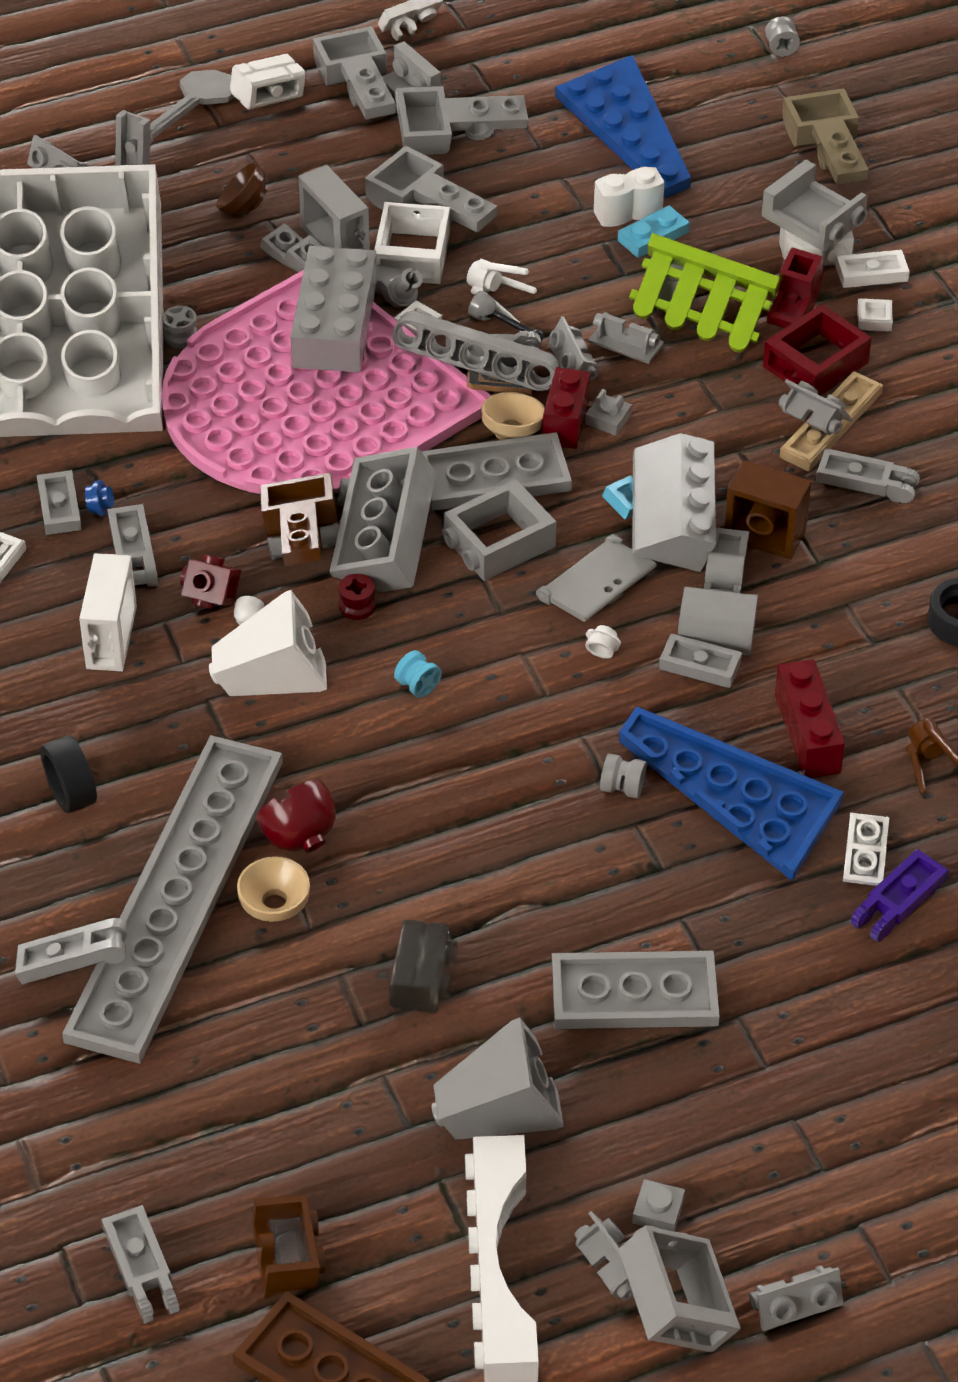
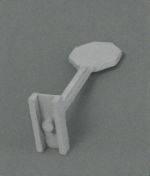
M218 70L191 71L180 80V88L184 98L152 123H150V119L125 110L116 115L115 166L150 165V145L155 137L198 104L228 103L235 97L230 92L231 75Z

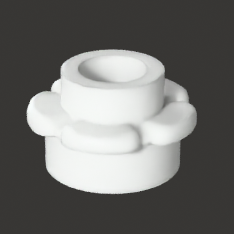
M599 625L595 630L589 629L586 632L588 639L585 647L595 656L611 658L614 652L618 651L621 646V641L617 637L616 631L608 626Z

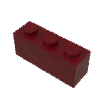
M815 659L778 664L775 697L802 775L814 778L840 774L845 742Z

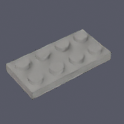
M557 432L421 451L436 472L430 502L432 511L458 507L515 479L532 496L572 491L571 476Z
M714 951L552 953L555 1029L719 1026Z

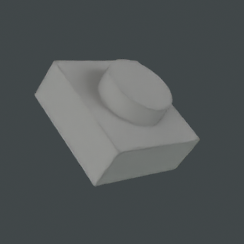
M644 1179L633 1212L632 1223L675 1231L684 1202L685 1189Z

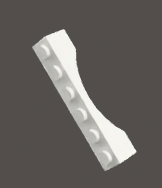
M524 1135L473 1137V1154H465L466 1180H474V1190H467V1216H476V1227H468L469 1254L478 1253V1265H470L471 1291H480V1303H472L473 1330H482V1342H474L475 1369H484V1382H538L539 1361L536 1322L521 1308L508 1289L499 1267L497 1247L503 1227L513 1209L526 1195Z

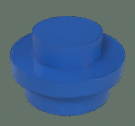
M102 480L94 481L93 485H89L85 489V501L88 511L91 514L97 513L99 516L108 515L107 509L114 505L112 489L110 486H106Z

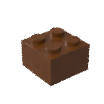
M743 460L728 487L724 529L749 531L748 547L791 560L806 532L811 480Z

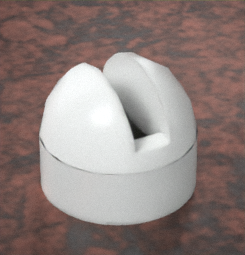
M253 596L239 597L234 608L236 622L239 625L244 623L264 608V603Z

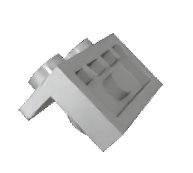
M403 41L394 45V71L382 76L393 96H395L396 88L441 86L440 71L406 42Z

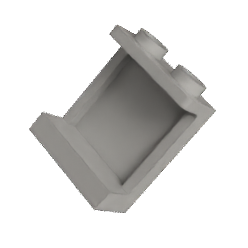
M804 160L764 190L761 216L824 252L834 243L840 242L855 227H859L864 223L868 214L866 209L868 196L861 192L851 201L816 182V165L808 160Z

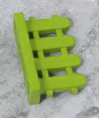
M652 233L647 245L648 255L652 256L650 260L644 257L642 268L647 269L639 291L632 289L629 296L631 300H634V314L640 319H647L653 314L655 308L666 312L665 323L671 330L681 329L686 319L697 322V335L703 341L713 340L718 330L729 333V346L735 352L745 351L750 341L757 343L760 333L754 330L762 309L769 311L772 305V301L766 300L767 296L773 299L776 298L780 287V277ZM675 264L684 268L683 270H679L674 267H671V265ZM703 275L713 277L715 281L705 279ZM667 276L679 280L670 302L659 298ZM735 286H739L747 289V292H743L734 288ZM698 288L710 291L702 313L691 310ZM730 299L742 302L734 324L723 321Z

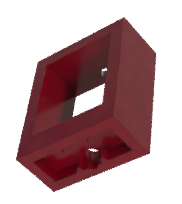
M821 304L765 341L763 367L784 382L786 379L798 385L800 381L806 382L818 391V395L821 396L846 379L853 371L856 372L869 363L872 337ZM818 334L842 349L819 365L796 350Z

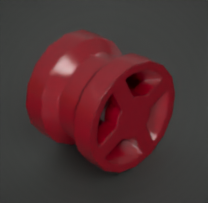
M351 574L341 579L338 586L340 596L339 610L341 614L352 620H362L371 616L375 611V584L373 580L363 574Z

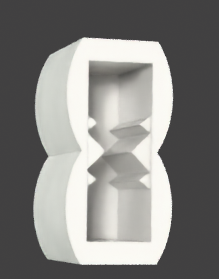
M640 167L628 172L626 175L609 174L596 180L594 213L601 226L613 227L625 224L632 219L641 220L663 209L664 180L654 167Z

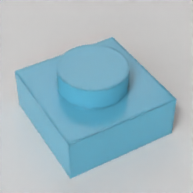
M631 475L606 486L602 497L625 520L632 517L633 477Z

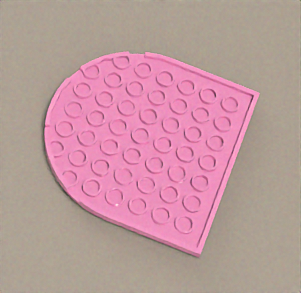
M304 270L219 316L190 336L186 341L187 346L178 357L174 356L172 358L162 385L164 421L167 431L179 451L194 466L212 478L229 486L261 494L260 485L331 473L336 494L339 492L340 479H349L354 458L418 447L420 451H427L481 419L483 402L491 396L485 390L469 389L467 387V376L452 364L398 347L392 337L393 329L398 321L374 302L361 372L292 368L290 336ZM402 326L406 335L410 337L416 336L406 327Z

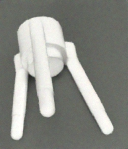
M480 259L471 265L467 274V283L472 286L471 294L476 295L479 291L484 293L494 292L501 283L532 294L537 292L535 287L504 277L498 272L527 275L529 270L526 268L491 263ZM495 301L497 311L520 323L510 312Z

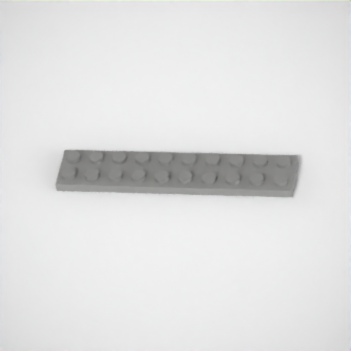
M210 735L120 916V919L124 920L128 926L127 937L123 941L126 945L125 959L118 964H110L105 961L96 964L62 1033L65 1044L141 1064L256 821L255 816L262 808L283 764L282 753Z

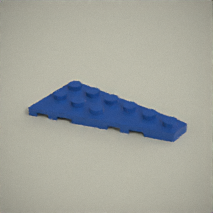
M637 706L619 731V742L641 760L646 761L647 765L792 882L843 801L844 792Z

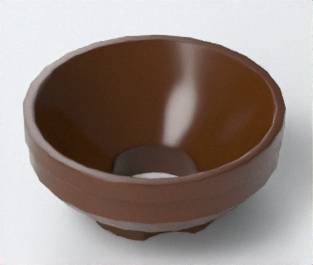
M256 162L249 163L229 181L216 203L220 211H223L226 215L243 213L248 215L260 205L267 192L265 189V172Z

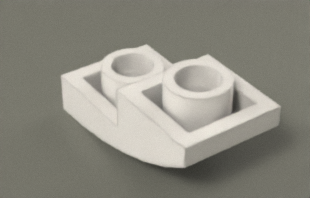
M850 813L843 882L877 886L883 881L889 817Z

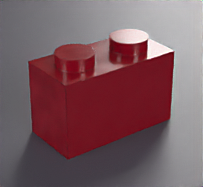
M556 367L543 413V434L557 432L561 447L577 449L589 404L590 372Z

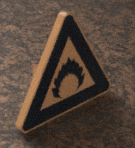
M471 370L467 372V387L469 389L493 391L492 395L503 392L532 394L533 391L532 389Z

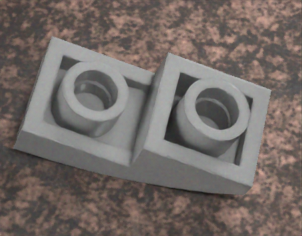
M284 223L262 238L260 248L283 265L300 272L305 268L309 246L321 247L322 245L311 235L303 239Z

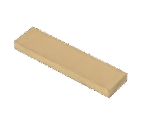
M853 371L831 394L846 404L844 410L853 419L852 422L842 419L840 432L828 435L809 425L806 421L780 448L779 458L810 472L821 460L824 449H831L882 394L883 384Z

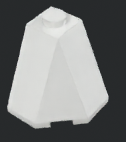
M292 590L281 594L212 646V663L209 664L211 678L216 684H220L229 696L307 693L327 690L325 658L321 647L316 649L314 638L308 629L313 627L309 614Z

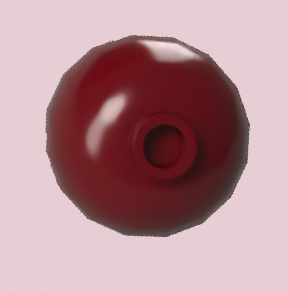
M319 779L306 781L288 789L287 791L290 796L283 799L280 803L276 797L273 798L255 816L263 834L270 843L279 849L288 851L304 849L306 853H310L326 843L324 836L333 828L336 813L331 793Z

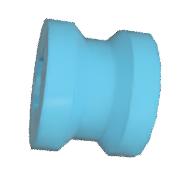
M417 650L406 654L399 661L394 671L396 681L401 685H408L410 692L418 698L430 694L436 688L442 676L440 667L435 663L426 662L425 655Z

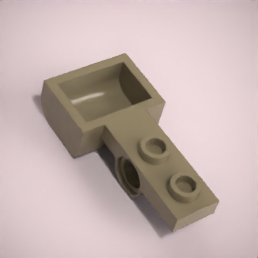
M844 88L783 98L782 113L784 126L794 147L817 144L819 165L822 170H830L836 185L868 180L869 169L853 139L857 137L859 117Z

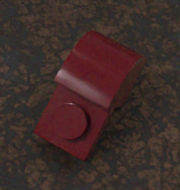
M791 247L779 272V291L767 313V323L786 328L814 309L823 277V256Z

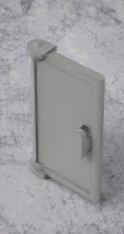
M611 534L605 539L604 543L547 586L540 587L536 591V595L545 604L550 606L553 603L585 622L607 604H612L619 599L624 591L651 572L657 565L650 559L632 555V549L623 544V539Z

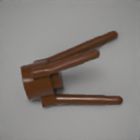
M923 719L912 725L908 732V737L912 743L906 747L912 760L919 793L922 795L927 790L920 756L934 759L945 752L958 767V753L947 742L932 719Z

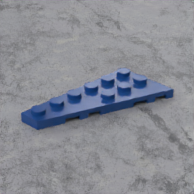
M633 55L555 87V97L633 170L640 167H654L658 170L664 180V199L690 188L691 176Z

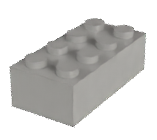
M309 246L290 336L292 368L361 372L377 284L376 250Z

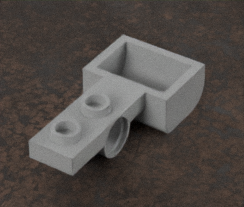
M372 26L312 38L315 63L326 86L347 82L351 104L353 107L359 106L365 120L396 113V103L381 74L387 73L386 52Z
M443 86L396 88L395 102L403 147L408 146L424 155L448 153L452 138L451 131L465 130L466 136L469 139L484 140L493 134L494 129L527 128L528 125L524 95L445 98Z
M404 146L365 177L367 197L376 207L382 210L384 202L421 203L423 205L450 207V223L455 221L475 232H479L497 217V205L444 179L443 164L408 146Z
M716 528V545L712 552H708L704 589L684 586L678 635L742 652V655H751L758 595L741 593L749 531Z

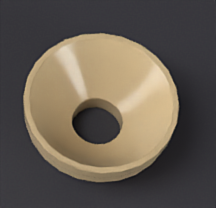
M498 393L488 397L483 402L482 421L500 440L531 436L543 426L545 407L536 398L523 393Z
M266 857L249 864L242 871L238 879L237 891L240 903L248 914L262 921L274 922L289 919L297 915L305 907L309 898L310 882L307 872L295 861L283 857ZM272 895L281 896L286 900L283 906L274 909L265 906L263 902Z

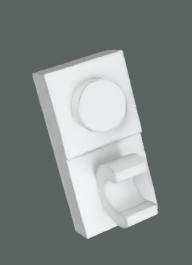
M409 0L385 9L378 21V25L382 32L391 29L392 37L399 41L403 36L400 27L406 28L410 36L414 35L417 30L415 21L426 22L434 18L443 0Z

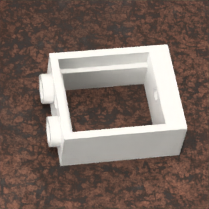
M384 202L374 249L376 250V265L397 267L402 271L412 268L410 275L417 269L423 277L422 283L440 284L450 235V207ZM392 233L438 237L436 249L390 246Z
M94 553L79 618L86 669L123 672L137 608L131 556Z

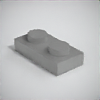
M72 470L37 475L46 535L82 530Z
M671 633L659 659V669L730 688L741 664L742 652Z

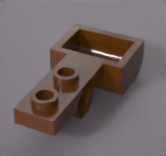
M331 473L260 485L261 508L267 536L281 534L282 555L285 566L321 560V550H323L319 527L338 522L337 503Z

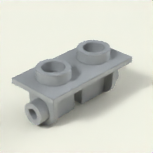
M33 135L27 165L30 167H88L87 164L77 161L56 148L53 143Z
M608 312L596 314L593 325L597 329L588 339L589 343L647 364L652 361L664 344V341L660 340V335L656 334L655 329H649L632 322L626 328L624 319L612 316Z
M561 316L548 341L560 368L589 371L590 381L594 380L598 375L599 367L591 354L587 353L588 348L582 338L581 331L578 328L569 326L565 317Z
M787 379L785 380V383L791 390L788 395H782L779 400V407L782 408L784 413L804 422L811 411L813 413L807 423L828 435L840 432L842 419L852 422L853 419L844 410L846 404L832 395L824 398L818 395V391L806 382L800 381L798 385Z
M590 1211L588 1214L595 1223L591 1227L584 1225L575 1232V1237L577 1238L575 1244L594 1268L608 1259L609 1263L597 1273L611 1291L613 1297H620L622 1301H627L633 1297V1292L618 1250L621 1247L620 1242L625 1237L610 1218L603 1222L596 1214Z
M820 1265L816 1266L814 1270L791 1277V1283L786 1284L784 1280L765 1286H756L755 1291L749 1293V1300L754 1310L759 1309L761 1329L765 1331L843 1305L840 1269L838 1267L824 1269Z

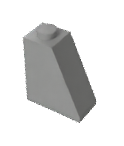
M520 1017L510 1021L434 1084L436 1102L432 1103L431 1106L434 1119L438 1126H444L455 1139L556 1130L564 1127L558 1090L553 1078H548L545 1067L538 1057L543 1053L537 1038Z

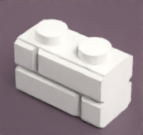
M288 54L256 60L248 64L234 65L232 67L230 92L248 110L300 98L303 96L305 70L298 63L295 64V60Z

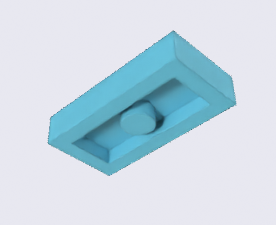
M669 205L619 230L618 242L637 258H640L648 253L647 245L652 233L675 240L689 233L690 222Z

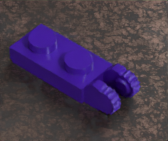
M916 849L869 893L868 898L853 913L850 923L859 929L872 918L876 910L880 911L884 915L872 927L870 937L877 942L881 941L891 933L896 923L899 925L948 879L949 870L919 849Z

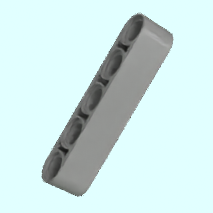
M415 311L404 313L393 329L392 337L395 344L404 350L536 391H544L551 387L555 369L559 367L557 359L548 352ZM406 324L414 326L418 331V336L410 337L406 335L402 326ZM435 336H447L451 341V346H440L436 342ZM478 345L483 349L484 356L475 357L471 355L468 346ZM504 355L514 357L517 361V366H505L501 361V357ZM538 365L545 366L551 375L540 377L536 375L533 368Z

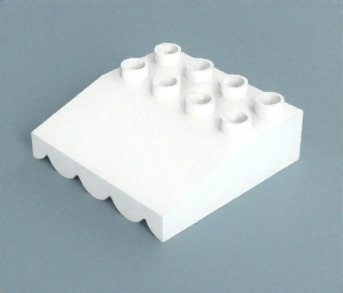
M155 164L0 170V437L163 431L161 200Z

